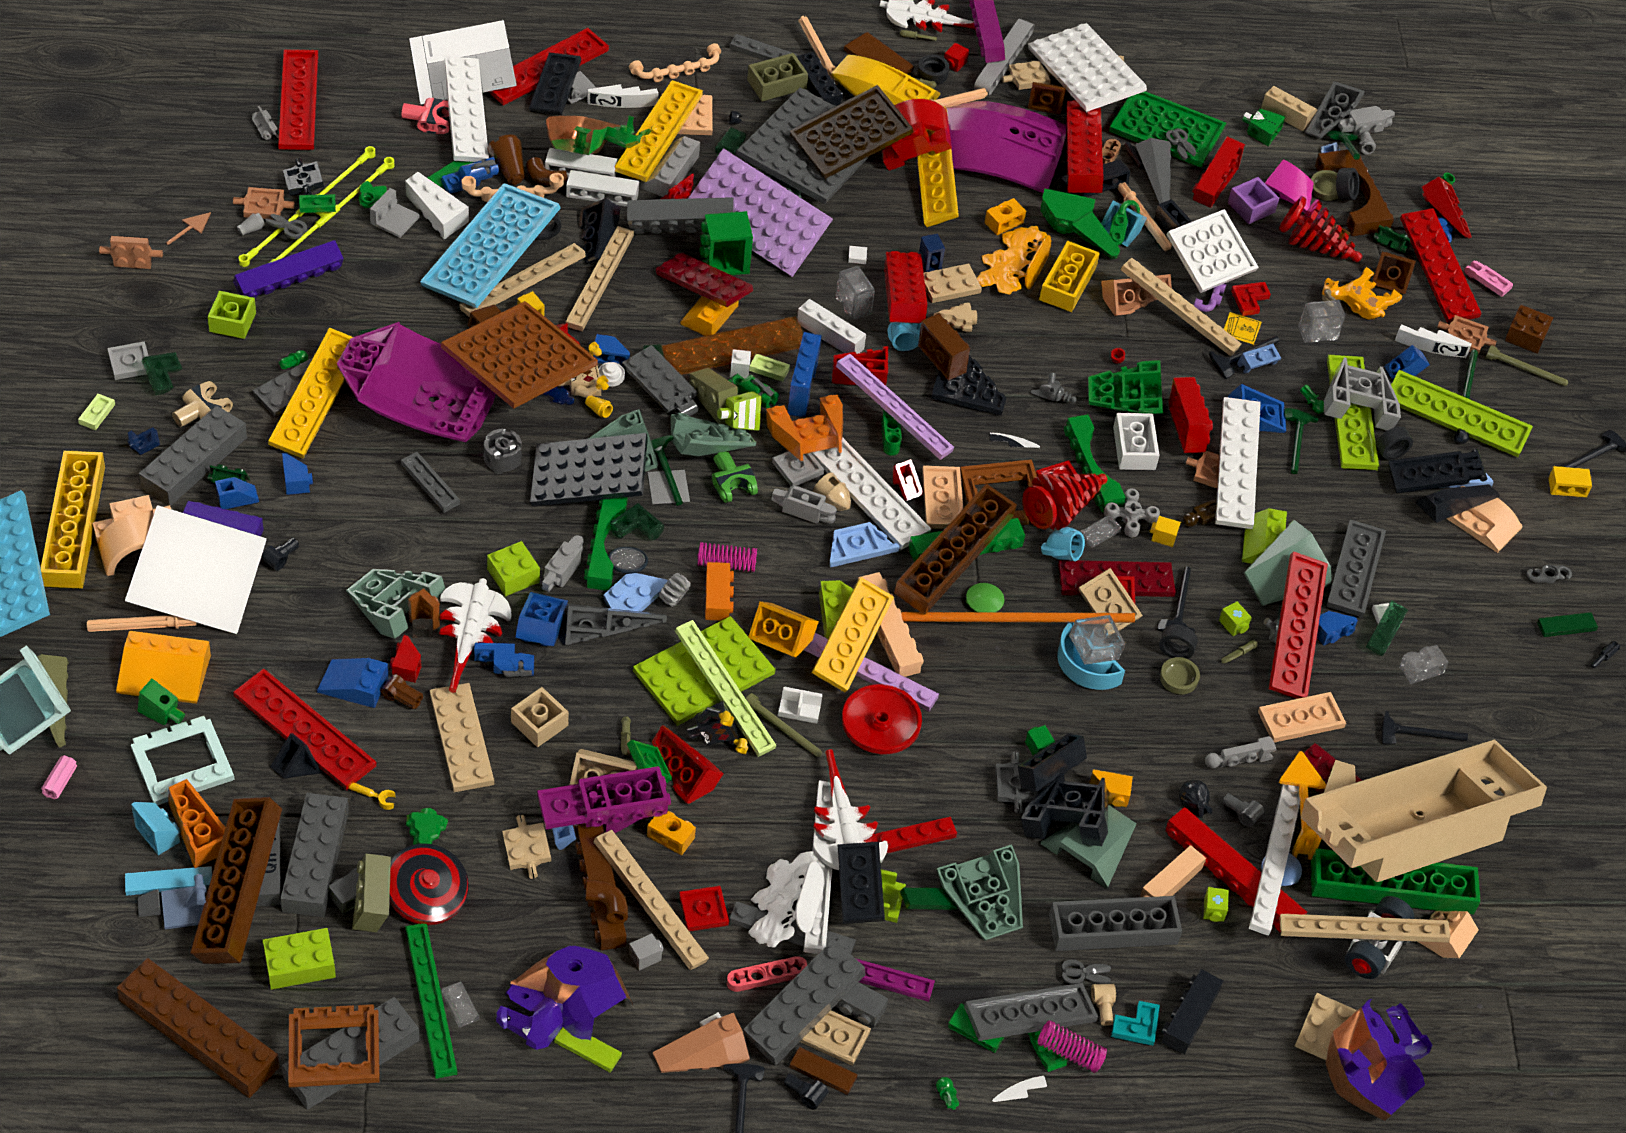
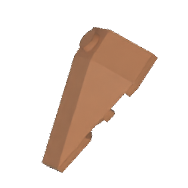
M1171 274L1156 276L1172 289ZM1131 278L1101 281L1103 300L1114 316L1131 314L1135 310L1145 307L1148 303L1158 300Z
M734 1013L713 1020L653 1052L661 1073L688 1071V1069L698 1068L708 1070L713 1067H722L723 1069L725 1064L744 1063L750 1060L743 1031Z

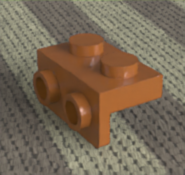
M424 588L419 592L413 593L408 599L409 622L414 624L422 619L433 630L440 627V603L435 596H431Z

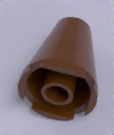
M508 134L500 136L496 142L494 140L491 141L487 151L490 157H494L496 165L498 164L499 170L508 183L514 185L521 183L524 179V167L520 139L516 135Z

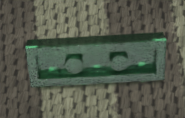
M1391 600L1366 648L1383 656L1408 609Z

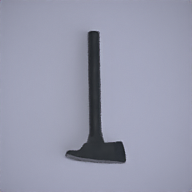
M1274 336L1228 357L1216 355L1213 351H1209V356L1219 373L1227 379L1235 373L1230 364L1238 361L1243 353L1270 344H1276L1279 342V337Z
M1608 430L1602 435V438L1608 442L1607 444L1561 467L1575 468L1609 450L1617 449L1618 451L1626 452V442L1616 432Z
M1188 566L1184 567L1174 620L1161 619L1158 625V630L1161 632L1170 625L1188 627L1186 623H1183V613L1191 568Z
M1387 710L1383 717L1382 744H1395V734L1398 733L1468 740V733L1399 725L1394 723Z
M753 1064L723 1065V1070L730 1071L738 1080L735 1133H744L747 1083L749 1080L762 1081L765 1068Z

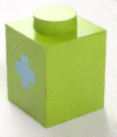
M1235 602L1222 609L1219 621L1232 636L1248 630L1252 617L1238 602Z
M1208 887L1204 897L1203 919L1224 922L1228 912L1229 890Z

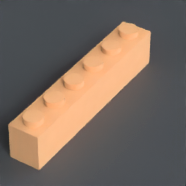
M880 572L862 576L865 580L889 593L887 582L882 578ZM893 598L877 630V634L895 672L906 677L920 673L923 657L921 653H918L914 638L910 637L908 625L903 622L901 611L899 608H896L895 599Z

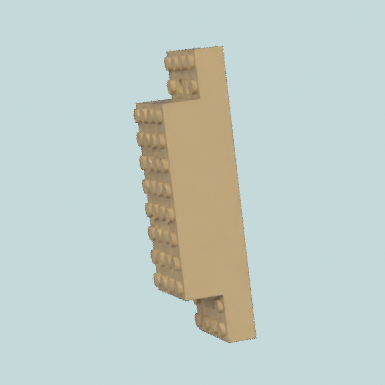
M1492 740L1306 798L1301 818L1350 868L1361 866L1376 882H1380L1503 841L1510 816L1541 806L1547 787L1496 740ZM1481 779L1489 780L1491 783L1485 785ZM1500 790L1504 796L1496 795L1494 791Z

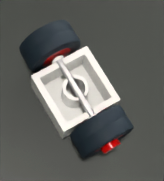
M1386 896L1379 902L1374 913L1370 912L1368 917L1414 919V912L1405 901L1397 897ZM1353 939L1345 956L1346 965L1353 973L1362 978L1375 979L1380 973L1384 974L1404 941Z

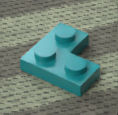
M1139 1001L1136 1018L1115 1014L1111 1037L1153 1046L1160 1005Z

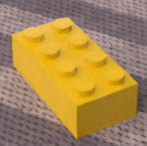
M1067 241L1042 285L1039 300L1072 312L1097 267L1100 253Z

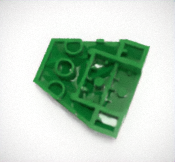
M1160 360L1138 362L1137 367L1127 369L1124 366L1121 367V371L1116 373L1106 371L1088 377L1089 405L1142 414L1163 413Z

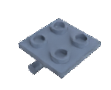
M198 874L194 876V887L161 891L165 930L199 925L202 910L206 903V886L203 884V875Z

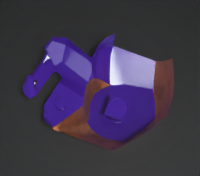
M568 946L540 960L517 979L511 981L510 988L506 991L505 996L508 993L510 1000L529 1011H535L534 1014L528 1017L500 1006L497 1011L496 1022L503 1029L508 1028L527 1040L526 1045L535 1050L548 1047L562 1027L576 1038L591 1041L594 1018L623 999H630L620 975L606 954L579 946Z
M1369 999L1359 1010L1333 1031L1328 1046L1326 1066L1338 1095L1358 1108L1385 1121L1425 1085L1423 1074L1413 1060L1421 1059L1429 1054L1432 1043L1427 1035H1422L1408 1015V1010L1401 1003L1386 1010L1400 1039L1399 1044L1394 1043L1392 1033L1380 1015L1371 1009L1370 1001L1372 999Z

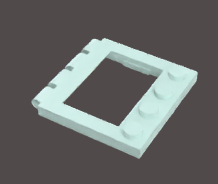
M204 716L190 720L191 725L189 726L186 721L170 726L171 732L164 728L151 732V738L149 739L147 734L133 738L134 744H131L132 752L151 799L156 805L168 802L169 787L185 779H188L197 792L235 780L210 719L206 720ZM204 733L207 747L216 763L157 782L156 775L145 751Z

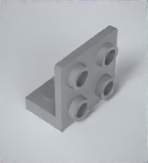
M391 188L370 208L371 224L399 238L419 219L418 213L397 204L396 190Z

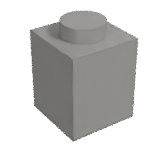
M653 934L629 944V955L638 970L661 961L663 946L659 939H655Z

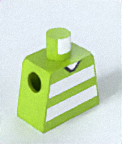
M748 392L728 397L726 399V408H718L717 416L719 419H725V423L732 428L759 430L761 396L755 392Z

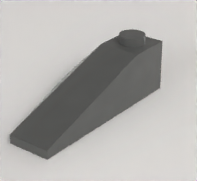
M1334 81L1305 134L1321 139L1358 105L1364 95V91Z

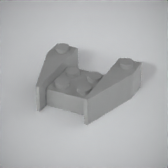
M1344 357L1335 371L1324 399L1325 415L1342 419L1350 407V403L1373 408L1376 428L1384 430L1394 428L1401 418L1400 404L1383 367L1380 366L1377 372L1349 366L1347 365V358Z

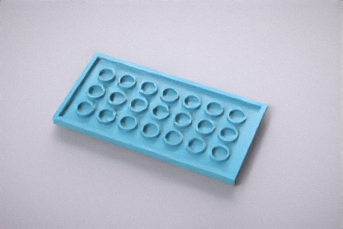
M504 183L420 281L421 285L478 308L561 209L559 203Z
M22 490L0 499V637L50 615L26 496Z

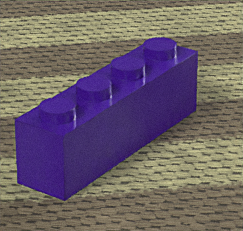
M191 501L187 502L183 511L184 514L260 537L264 531L262 518L254 515L251 516Z

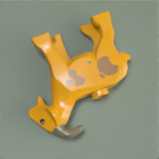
M1367 267L1358 279L1341 287H1338L1339 281L1327 278L1322 291L1323 303L1328 308L1334 307L1330 301L1335 302L1336 299L1345 301L1354 313H1358L1366 319L1383 318L1385 316L1384 310L1388 306L1400 301L1402 295L1394 289L1391 295L1386 292L1383 296H1376L1371 290L1375 288L1376 283L1369 281L1374 272Z

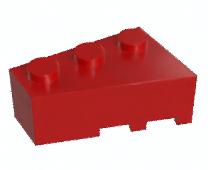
M888 346L875 351L867 349L864 353L856 354V352L834 355L831 383L856 385L836 367L840 359L851 354L886 386Z

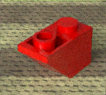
M404 635L402 641L397 643V654L395 658L392 657L389 668L392 669V675L396 674L405 681L416 683L421 670V655L410 638Z

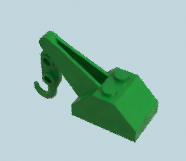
M1044 189L1040 211L1053 230L1061 234L1076 233L1110 259H1116L1119 256L1120 249L1118 246L1124 241L1128 224L1126 208L1132 205L1136 208V212L1140 213V207L1137 202L1127 200L1121 204L1119 211L1112 219L1110 233L1108 234L1093 213L1096 199Z

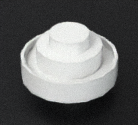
M608 362L601 365L598 369L600 376L604 375L609 380L607 383L609 386H617L624 380L625 370L620 364Z

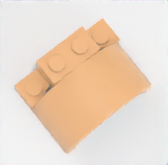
M149 495L110 503L112 518L93 522L96 541L107 576L115 575V567L124 556L143 548L156 510L152 508Z

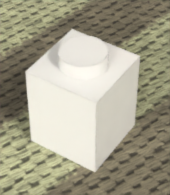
M733 349L730 378L737 373L743 378L749 376L751 351Z

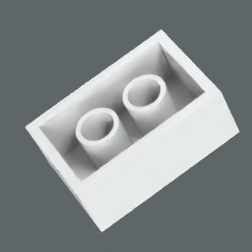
M1117 413L1113 429L1119 469L1156 470L1159 450L1153 414Z

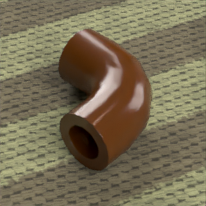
M538 157L527 161L528 173L539 185L550 187V175L560 173L564 177V184L559 188L567 187L568 177L566 170H548L545 168L542 159Z
M586 880L585 901H598L605 904L607 907V920L611 923L620 924L627 921L628 906L626 897L620 889L608 882Z

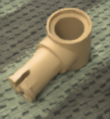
M1092 984L1091 998L1093 1004L1096 1003L1099 1008L1101 1025H1112L1114 1022L1112 1006L1116 1000L1115 985Z

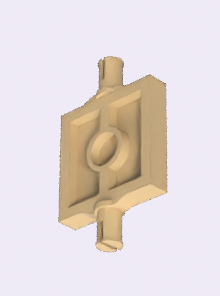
M1040 61L1016 63L1009 65L1008 71L1010 75L1002 76V82H1013L1019 90L1032 88L1033 82L1050 85L1051 80L1049 77L1053 75L1043 68Z
M519 815L516 817L517 828L502 831L510 870L528 868L529 878L533 879L532 871L534 878L538 877L536 866L541 863L550 862L551 855L543 822L526 825L525 816L521 815V822Z

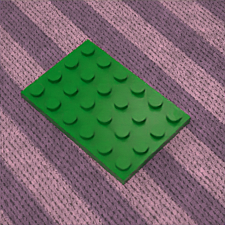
M1144 91L1128 97L1111 124L1109 132L1140 143L1149 138L1167 141L1166 133L1168 131L1182 129L1187 133V141L1195 148L1196 155L1192 156L1186 151L1188 158L1183 160L1178 154V145L1171 144V156L1202 168L1225 129L1226 122Z

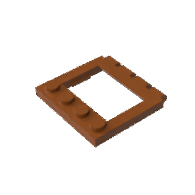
M1032 460L960 467V475L968 503L978 493L975 485L1026 480L1028 487L1033 486L1032 480L1034 477H1037ZM1024 510L1015 511L1013 518H1018L1021 525L1029 524V519Z
M374 1004L358 1005V1011H354V1005L336 1006V1012H332V1006L314 1007V1013H310L309 1008H294V1014H289V1087L380 1082L378 1010H374ZM367 1026L366 1052H368V1061H363L361 1064L340 1062L339 1065L321 1063L311 1067H307L305 1064L300 1065V1056H302L301 1030Z

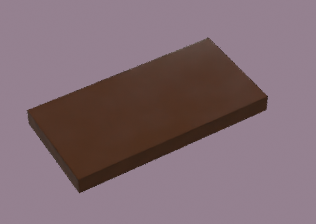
M868 32L844 46V51L850 55L882 62L905 74H909L914 70V66Z

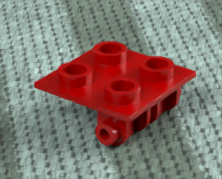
M692 173L668 191L667 195L660 199H688L692 192L694 174Z

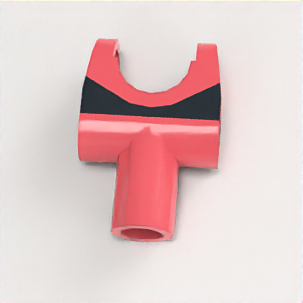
M427 98L424 106L403 104L402 118L417 120L419 130L432 134H446L450 129V123L443 119V117H449V111L445 109V107H448V101ZM439 125H444L446 128L443 129Z

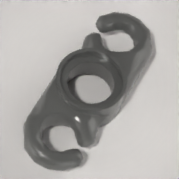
M1545 565L1541 569H1534V572L1539 575L1538 577L1531 575L1532 569L1527 571V577L1535 583H1554L1558 579H1565V576L1560 573L1561 571L1567 573L1566 579L1572 577V572L1564 565ZM1549 571L1553 573L1554 576H1547L1545 572Z

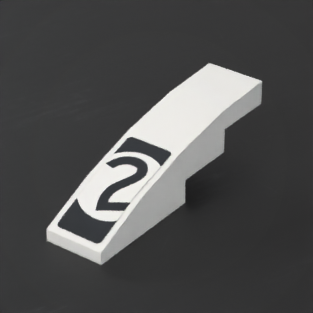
M620 84L588 89L587 102L591 105L604 107L655 106L658 102L657 88L640 91L639 86L622 89Z
M1404 325L1400 326L1395 339L1397 342L1408 346L1413 345L1417 349L1463 358L1467 357L1472 345L1441 330L1436 334L1422 327L1416 331Z

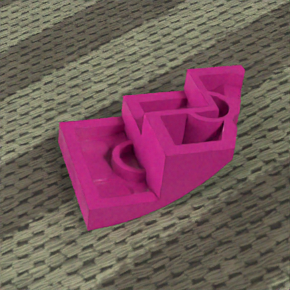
M1283 159L1265 184L1272 191L1279 193L1280 198L1293 204L1300 196L1305 197L1307 202L1302 211L1305 213L1310 208L1314 183L1299 168Z

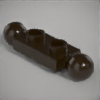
M1217 498L1196 506L1192 512L1186 513L1183 516L1184 525L1193 527L1197 524V521L1202 525L1215 521Z

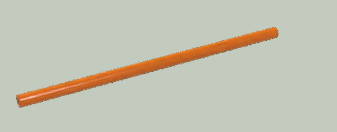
M901 612L903 622L1135 623V613L927 612L924 615L921 612Z

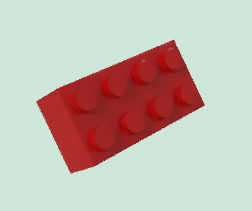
M1195 377L1173 378L1168 407L1184 453L1206 452L1207 445L1210 443L1209 433L1213 429V422L1209 419L1208 408H1205L1204 397L1200 394V385L1197 384Z

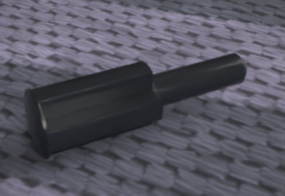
M1611 641L1601 651L1599 657L1591 664V667L1596 668L1603 660H1609L1620 650V645L1616 641Z

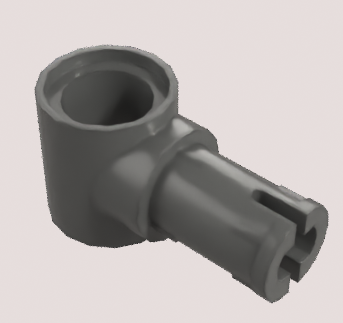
M1230 793L1223 799L1222 804L1236 811L1239 821L1244 826L1252 827L1264 813V808L1256 801L1242 802Z

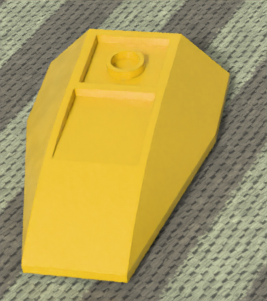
M847 55L831 73V76L854 96L878 85L894 105L911 99L936 100L941 94L894 67L856 55Z

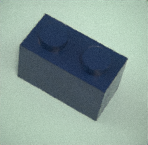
M938 234L921 237L919 254H921L923 273L942 269L945 247Z

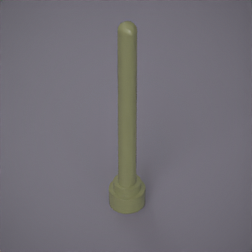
M1493 345L1490 346L1485 357L1489 360L1499 359L1562 386L1568 385L1567 379L1500 353V350Z
M751 693L746 697L753 711H757L816 757L822 755V751L763 707L757 696Z

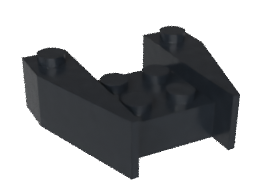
M1060 773L1028 804L1021 818L1025 837L1044 839L1053 820L1080 823L1079 830L1082 844L1102 847L1108 834V792L1105 778H1101L1099 785L1065 781L1064 773Z

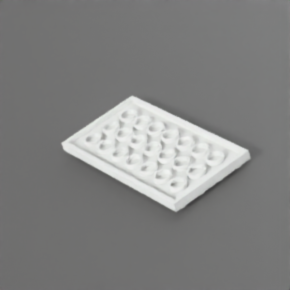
M1087 23L1028 43V49L1058 82L1066 88L1086 112L1147 91L1146 84Z

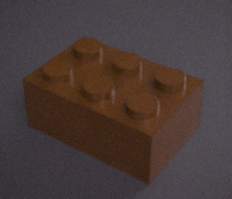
M940 313L922 320L918 346L947 380L966 373L970 352L968 343L963 341L958 332L949 325V322Z

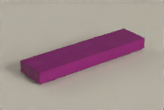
M857 959L865 967V976L859 981L860 983L920 1000L930 1001L935 980Z

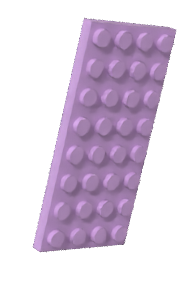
M724 148L688 198L733 197L736 212L747 211L753 234L752 251L791 277L794 276L833 220L830 216Z

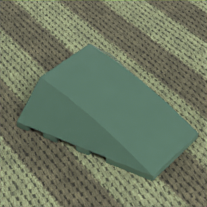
M1295 520L1280 533L1278 538L1244 572L1262 606L1283 600L1289 558L1293 551L1328 563L1324 587L1332 585L1329 562L1313 534Z
M1108 805V834L1102 847L1082 844L1079 830L1080 823L1074 822L1069 823L1041 841V845L1056 855L1064 849L1093 869L1091 879L1106 889L1110 885L1111 879L1136 826L1135 822L1110 805Z

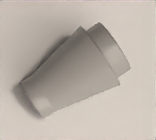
M1363 132L1360 136L1359 149L1362 153L1368 155L1374 152L1376 144L1369 132Z
M253 213L237 226V229L243 236L262 229L265 226V222L259 213Z

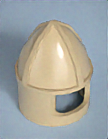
M832 472L823 476L815 485L813 492L826 496L825 503L835 506L838 511L850 509L851 499L846 484L840 482Z

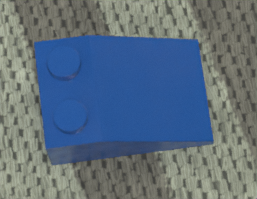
M1243 384L1239 385L1228 395V398L1260 402L1259 431L1286 432L1284 402Z
M530 592L519 616L515 638L525 642H537L543 646H554L568 600Z
M371 658L332 659L318 687L317 693L375 708L381 695L380 689L388 680V663Z

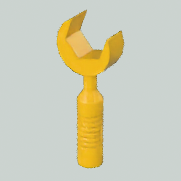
M352 783L349 786V789L368 797L374 796L378 798L379 805L383 809L390 810L394 808V803H386L385 801L387 797H395V792L392 790H384L377 794L373 789L357 783Z

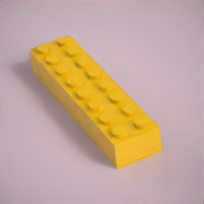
M63 452L41 564L44 587L83 588L94 531L93 522L96 520L105 471L103 452Z

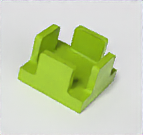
M881 869L885 920L897 923L902 904L900 891L906 884L896 882L897 873Z

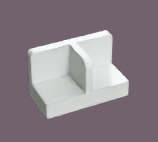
M783 687L778 716L817 724L822 694Z

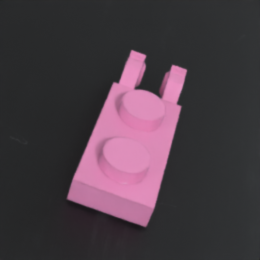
M1472 261L1471 265L1464 269V273L1468 277L1476 279L1501 297L1512 289L1513 283L1478 261Z

